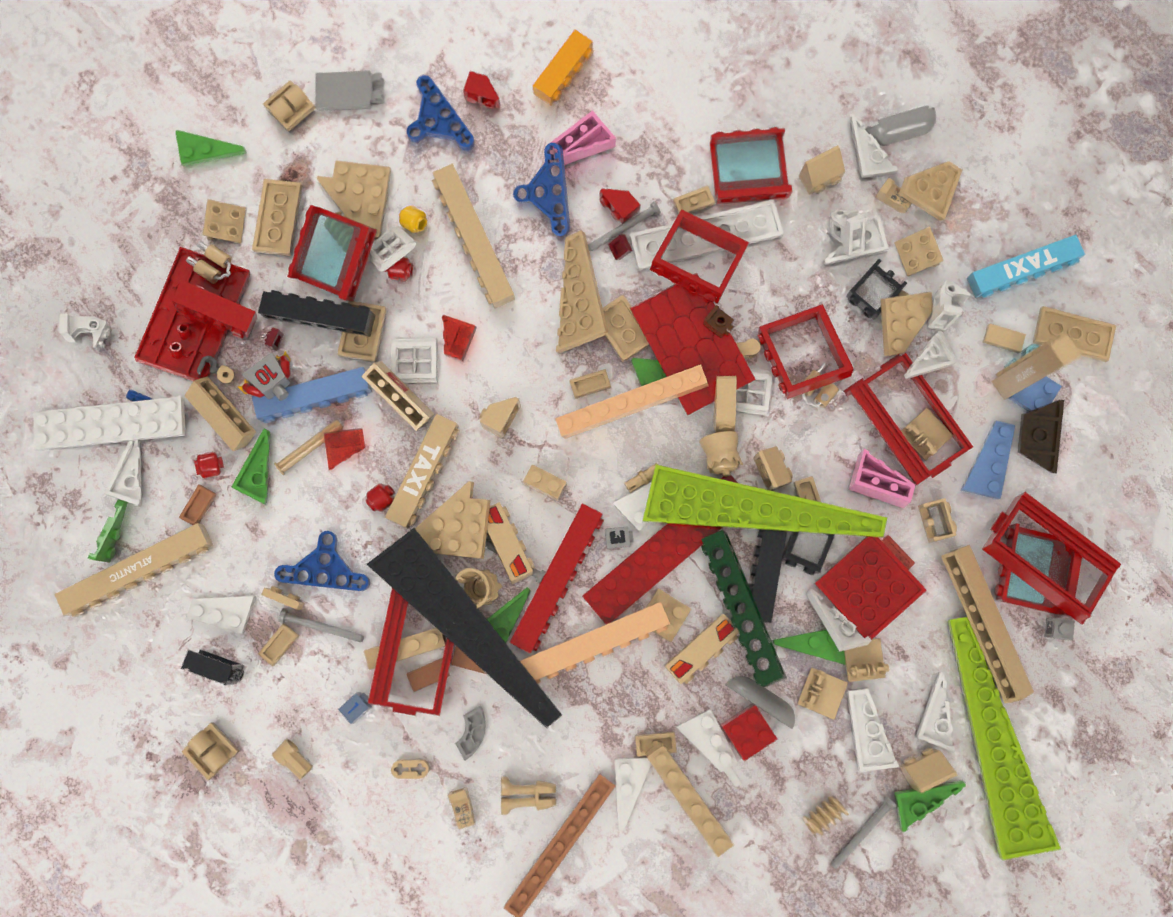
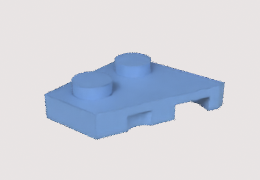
M1044 377L1012 395L1009 400L1025 410L1031 411L1052 403L1062 386L1050 378Z

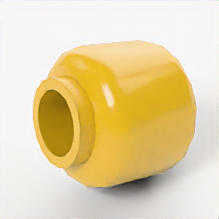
M409 205L400 211L399 223L410 232L417 233L426 227L427 216L419 208Z

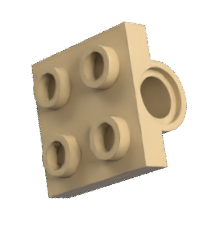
M291 80L263 103L264 107L288 132L316 109L315 105L308 99L301 88Z
M212 722L204 730L197 733L181 752L207 780H211L239 750Z

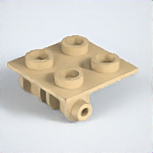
M207 199L202 235L207 236V239L212 241L217 238L241 243L246 208Z
M931 227L894 242L907 276L931 266L936 267L940 265V262L944 261Z
M928 408L901 430L910 445L925 461L931 455L933 456L953 436Z
M880 638L872 639L868 645L844 650L848 682L886 678L885 674L889 672V665L883 662Z
M811 667L797 704L834 720L848 682Z

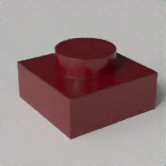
M620 234L608 244L615 260H621L633 251L625 234Z
M272 327L271 331H268L265 336V345L269 349L277 351L284 334L279 329Z

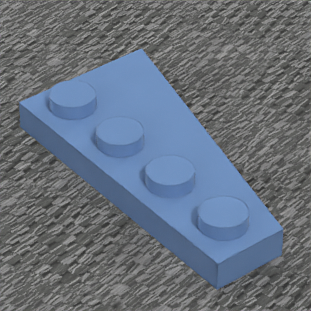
M1000 421L993 423L984 441L983 448L979 452L977 460L970 470L961 491L1001 499L1015 425Z

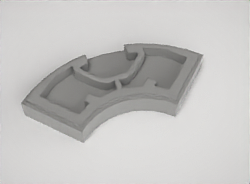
M481 706L463 715L465 731L461 739L455 744L464 761L477 751L484 738L486 721Z

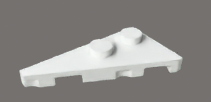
M855 114L851 115L850 121L861 178L896 174L898 171L896 165L893 166L886 152L880 148L879 143L872 134L867 133L862 121Z
M880 215L876 216L866 225L864 251L848 256L844 253V244H842L823 260L824 265L888 251L889 248Z
M941 330L931 337L904 374L906 379L957 363Z
M140 440L128 442L104 494L139 507L142 506Z
M813 589L806 593L839 651L865 646L872 641L868 636L864 638L855 630L857 626L848 621L834 606L830 609L822 602L823 597Z
M938 672L916 738L954 752L955 747L953 746L951 735L953 731L950 724V707L946 695L947 684L944 674Z
M647 757L614 759L619 831H624L650 769L651 762Z

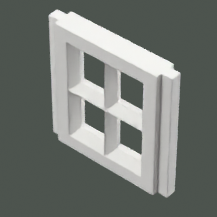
M394 226L373 242L368 259L381 272L383 270L386 271L413 250L417 243L402 228ZM394 237L397 238L392 243L388 244V242L392 240ZM402 243L403 246L395 251L394 249ZM385 246V248L381 250L379 253L376 252L381 247ZM391 252L392 254L384 260L383 257Z
M437 338L391 339V371L404 384L437 383ZM398 349H412V359H398ZM416 349H430V359H416ZM430 362V372L416 373V363ZM398 363H412V373H398Z
M750 368L756 380L765 381L764 391L750 389V383L746 384V388L737 389L736 391L745 392L744 402L736 401V412L767 416L773 376L772 371ZM749 393L763 394L762 405L748 403Z

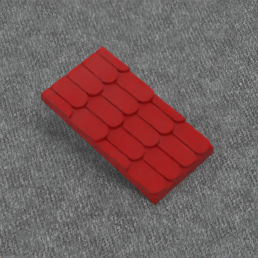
M180 247L134 358L136 362L195 381L207 376L210 377V364L208 362L205 363L201 376L197 373L201 359L205 356H212L217 361V356L228 330L226 329L225 332L218 330L208 321L207 324L197 321L196 317L191 314L185 316L177 312L178 309L175 308L171 301L180 281L183 280L240 304L239 301L249 281L250 270L230 264V276H225L223 279L212 284L194 272V267L187 263L186 259L191 257L196 261L203 260L220 271L221 276L228 274L226 271L227 267L222 268L205 257L204 254Z
M673 284L630 307V310L666 377L698 365L702 366L709 386L678 397L686 414L690 415L715 401L717 376H736V390L756 379L731 333L728 336L724 334L720 338L703 325L704 319L715 307L714 302L708 301L697 293L690 292L681 285ZM721 319L717 320L719 324L724 323V321Z

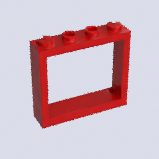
M681 209L656 253L650 270L657 273L658 276H663L671 280L672 283L681 285L690 292L697 293L708 301L711 300L718 304L749 242ZM679 227L736 255L720 287L661 259Z
M823 304L759 327L757 334L758 342L760 345H763L765 349L764 356L767 361H770L772 374L775 378H778L779 389L785 394L787 399L851 377L854 368ZM815 318L839 369L792 385L769 334Z

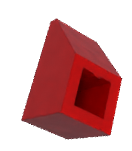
M470 71L463 89L464 98L470 103H481L487 108L499 109L500 100L488 76Z
M603 188L599 191L600 203L605 208L608 207L611 210V215L617 222L620 221L623 224L640 212V203L629 191Z

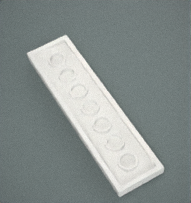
M774 199L699 217L748 241L749 244L782 237L784 234ZM673 223L630 234L639 271L651 267L652 261ZM679 227L661 259L674 263L724 251L725 249Z
M181 396L33 412L34 450L38 451L185 435L184 398Z

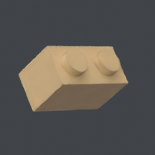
M533 464L523 480L525 485L556 501H559L567 485L566 481Z

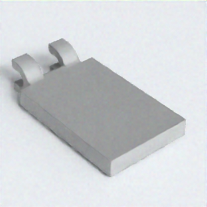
M370 71L315 73V108L317 111L371 108V103H384L382 90L373 91V86H384L382 73H374L373 75H371Z

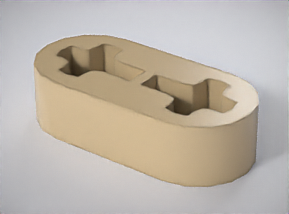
M401 759L394 762L391 766L392 775L398 779L424 778L430 770L428 762L423 759ZM419 763H421L422 767H425L426 770L419 774V771L412 770V767H418ZM402 764V767L409 768V770L403 771L401 775L395 768Z

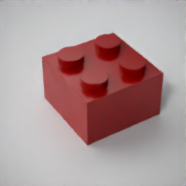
M755 704L749 705L720 724V727L743 761L748 760L778 740Z

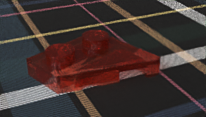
M442 315L444 325L443 339L445 341L444 354L447 357L463 362L477 327L473 324Z
M363 428L324 433L329 470L334 469L336 465L346 461L353 454L365 448Z

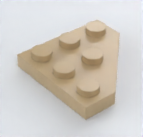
M948 161L908 176L903 181L899 195L939 221L945 220L962 169Z
M932 292L881 299L884 356L905 353L932 313Z

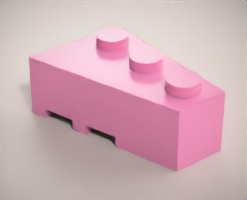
M592 110L550 143L561 145L564 165L614 148L616 137ZM553 146V150H550V154L554 155L555 153H557V149H554Z
M864 448L857 457L848 490L905 508L911 503L915 484L896 470L893 471L887 467L882 460H877Z

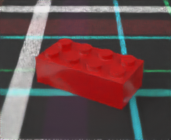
M183 280L180 281L171 300L175 308L178 309L177 312L185 316L191 314L196 317L197 321L207 324L208 321L218 330L225 332L227 329L232 332L233 336L240 339L244 337L249 339L258 319L256 311Z

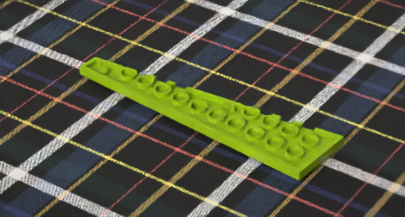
M656 465L642 521L882 538L884 537L887 517Z
M966 616L947 620L999 858L1007 860L1061 850L969 619Z

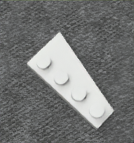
M682 465L675 468L678 470L687 471ZM652 482L613 503L638 532L649 523L642 520Z
M867 688L848 690L847 696L858 771L899 767L892 752V747L885 735L884 727L877 715L878 712Z

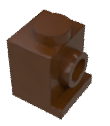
M718 305L712 309L703 323L720 338L724 334L728 336L735 327L733 326L734 319L722 311ZM721 319L724 321V323L719 324L717 320Z

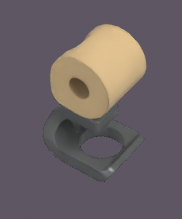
M205 356L201 359L197 369V373L200 376L205 363L208 362L210 364V373H216L218 380L222 384H229L233 381L234 372L231 368L225 365L217 367V362L212 356Z

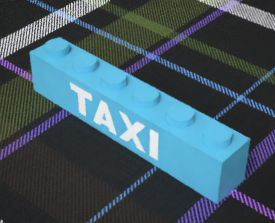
M1073 235L975 271L967 277V280L975 298L980 296L987 298L993 295L994 291L1000 290V292L1010 289L1011 285L1016 283L1017 286L1028 282L1029 278H1041L1046 275L1045 272L1051 271L1054 273L1063 269L1062 266L1068 264L1069 267L1076 265L1085 253L1077 235Z

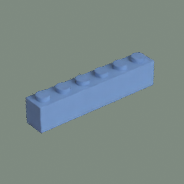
M360 367L286 387L285 389L289 395L282 401H279L276 396L271 399H267L265 396L261 398L252 396L256 417L261 422L271 423L278 417L289 418L294 416L293 413H308L312 411V408H326L334 402L345 403L349 401V398L366 397L368 393L372 392L371 386L361 377L366 372V369Z

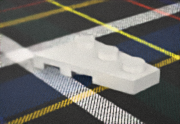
M256 596L192 599L186 618L244 634Z
M711 709L676 726L720 772L739 764Z

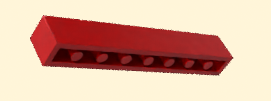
M583 503L581 504L509 643L530 654L532 651H537L541 644V641L538 640L542 633L546 634L550 623H548L550 616L556 615L560 607L557 603L560 598L564 599L568 588H566L568 581L573 582L578 572L575 570L577 564H582L587 555L583 552L587 546L591 547L595 536H593L595 529L599 530L604 522L601 512Z

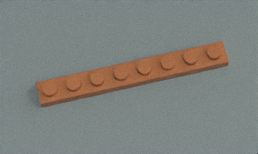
M599 773L503 907L514 917H522L616 787L615 784Z

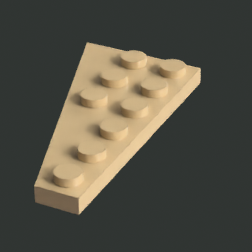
M582 230L565 237V270L562 272L564 282L560 296L559 317L561 318L560 328H558L557 332L559 342L556 345V352L559 354L609 334L586 235Z

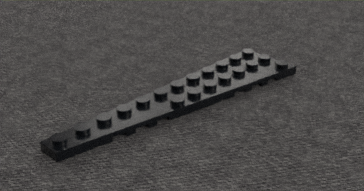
M415 528L411 529L367 563L368 567L544 727L548 728L562 716L560 711Z

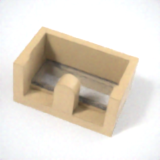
M946 498L918 506L929 543L957 536V526L952 521L950 515L951 506L949 502H946Z

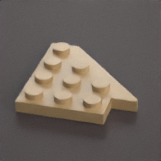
M335 160L333 178L317 176L318 182L347 218L377 229L375 239L381 237L391 168Z
M468 481L415 528L435 554L484 559L490 500L472 498L474 482Z

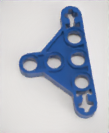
M427 75L420 76L416 81V85L422 95L418 119L406 129L409 140L419 142L427 136L455 140L462 150H471L475 145V141L469 129L434 81ZM423 82H425L426 84L428 83L430 89L429 92L425 86H422ZM433 95L440 96V100L436 103L431 102L430 98ZM444 109H448L451 112L447 117H443L440 113ZM428 119L435 120V124L432 127L425 125ZM458 123L461 125V128L458 131H453L451 125ZM413 129L420 130V134L416 137L411 136L410 132ZM462 134L466 140H469V144L463 143Z
M549 143L544 149L545 163L529 184L515 187L513 197L518 202H532L551 219L552 232L556 236H565L570 231L563 149L558 143ZM553 146L554 149H557V153H555L554 155L550 154V150H553ZM554 157H555V160H559V163H558V162H552V163H550V160H554ZM555 165L560 169V173L557 176H553L551 173V169ZM557 184L562 188L559 195L553 193V187ZM539 186L544 189L542 197H538L535 193L536 188ZM522 188L527 193L524 199H520L518 196V192ZM559 203L563 206L561 214L555 212V206ZM556 217H564V219H560L561 225L565 226L562 233L560 230H557V226H560V220H556Z
M331 531L322 532L318 538L317 548L296 565H280L274 572L276 580L282 583L352 591H365L370 586L369 577L364 574L353 573L336 551L337 536ZM327 534L333 537V542L330 545L323 543V537ZM322 554H329L330 562L328 564L321 563L320 557ZM284 568H286V572L294 573L293 577L285 576L283 579L280 572H283ZM303 570L308 573V579L304 582L298 578L299 573ZM320 573L327 575L328 579L324 584H320L317 580ZM340 575H344L347 578V582L343 586H339L336 581ZM351 575H353L352 580H360V577H362V580L366 581L365 585L359 588L358 584L351 583Z

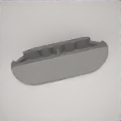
M929 106L919 107L878 120L879 124L872 127L868 126L865 130L868 134H872L879 145H890L928 133L936 122V112L934 107L929 109Z
M745 676L732 678L725 684L734 692L793 729L795 714L792 707L768 689L761 687L760 684L757 685L754 680Z

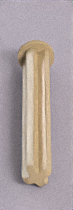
M335 420L280 462H275L274 465L282 475H285V471L342 430L343 426L338 420Z

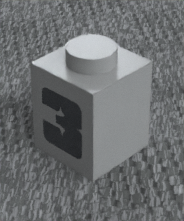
M628 526L605 529L607 549L630 547V542H634L633 531H629Z
M1046 618L1044 637L1073 640L1075 620Z

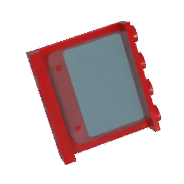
M772 127L768 130L757 128L745 132L735 130L732 133L716 132L711 134L709 145L716 205L790 198L792 184L788 185L783 144L785 128Z
M310 205L305 215L304 226L300 230V238L294 249V257L289 265L287 277L301 280L338 295L340 299L345 301H354L377 229L321 207Z
M1017 523L1009 525L1005 532V538H1007L1006 546L1075 597L1082 556L1052 534L1023 528ZM1000 565L998 569V576H1000L999 584L996 585L994 591L997 601L1060 616H1069L1005 566Z

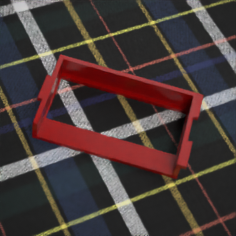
M905 353L902 356L900 354L896 355L881 365V370L866 380H863V378L858 380L843 392L847 397L852 394L916 486L928 477L934 478L952 466L950 462L973 448V445L922 375L912 377L911 379L961 448V450L930 471L925 466L868 385V383L898 363L907 371L913 362Z
M1026 492L1015 497L1005 513L1002 511L990 528L992 534L982 548L983 551L1081 625L1092 616L1091 614L1115 572L1121 566L1120 562ZM1019 510L1103 572L1085 604L1000 541Z
M392 588L368 703L392 707V712L416 716V712L440 716L454 644L448 638L446 640L433 709L388 702L408 602Z

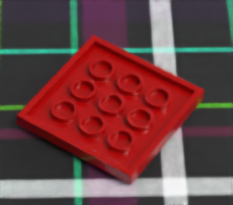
M865 537L814 583L846 619L857 626L855 629L864 638L868 636L871 640L927 591L879 537Z

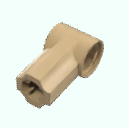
M285 739L272 753L273 758L279 764L286 766L299 780L313 768V765L299 753L298 747L289 739Z

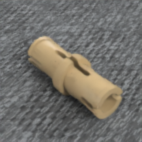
M655 463L643 472L639 471L638 475L624 482L627 490L632 493L642 485H647L652 480L655 466L658 464Z

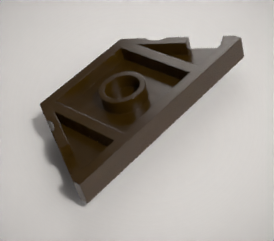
M1057 400L1021 414L1018 453L1047 471L1056 474L1064 400Z

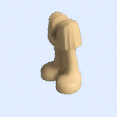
M501 777V796L515 794L534 795V797L518 799L501 797V815H507L510 810L519 807H536L537 810H543L556 806L555 797H541V794L555 793L556 784L537 781L533 785H514L510 783L508 777Z

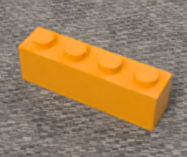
M574 30L532 85L533 94L549 105H552L554 101H558L562 95V90L571 84L574 74L579 73L582 69L583 62L592 56L594 51L593 41L577 30Z

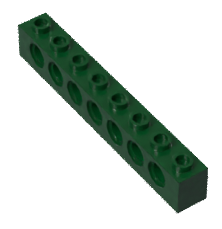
M721 530L701 539L703 545H701L702 551L710 559V563H708L709 568L713 574H716L718 579L716 581L717 588L724 594L725 599H723V603L727 610L730 609L733 616L730 617L731 623L734 628L738 629L740 634L738 640L742 647L745 646L747 651L745 655L746 660L754 668L755 673H753L756 684H760L761 687H767L787 679L727 532ZM723 550V557L717 559V551ZM730 567V575L728 577H724V569ZM737 585V594L731 595V587ZM744 603L746 606V610L744 613L740 614L738 612V606ZM748 622L753 623V630L751 632L745 630V625ZM756 640L761 642V648L758 651L753 649V643ZM763 659H767L769 662L766 670H762L760 667Z

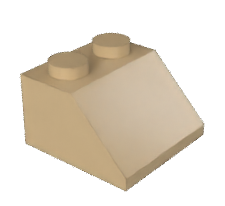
M837 145L805 162L799 178L809 195L814 192L818 194L825 190L826 186L830 184L832 186L836 185L842 180L845 168L840 147Z
M513 397L490 404L487 409L484 408L479 416L482 428L503 439L521 407L519 398Z
M777 446L759 451L753 457L767 490L773 491L792 482V472L789 467L786 468L784 464L785 456L782 450H778Z
M933 748L923 750L921 752L922 755L916 758L912 756L905 759L904 764L900 765L910 788L920 793L957 776L956 771L942 752Z

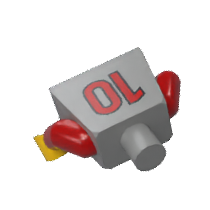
M286 351L280 357L278 355L275 357L271 352L244 372L242 375L245 378V383L242 386H238V388L244 394L259 398L265 396L267 399H271L276 396L279 401L286 399L289 393L285 388L290 385L288 378L291 375V359Z

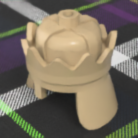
M717 432L700 439L699 443L707 456V470L709 469L710 474H722L723 477H726L738 468L739 463L743 465L739 452H737V432Z
M467 568L460 571L455 578L457 582L464 583V591L476 604L477 608L482 605H491L492 601L498 598V590L502 587L497 582V575L490 573V569L477 570Z

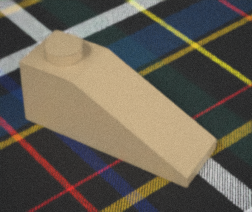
M717 376L713 413L714 432H735L736 376Z

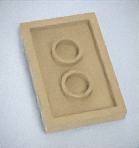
M624 295L603 307L609 333L605 337L622 362H625L649 346L630 310L631 305Z
M348 301L349 304L353 305L352 307L359 308V305L369 307L376 316L370 337L342 332L337 355L339 357L376 362L387 308L385 306Z

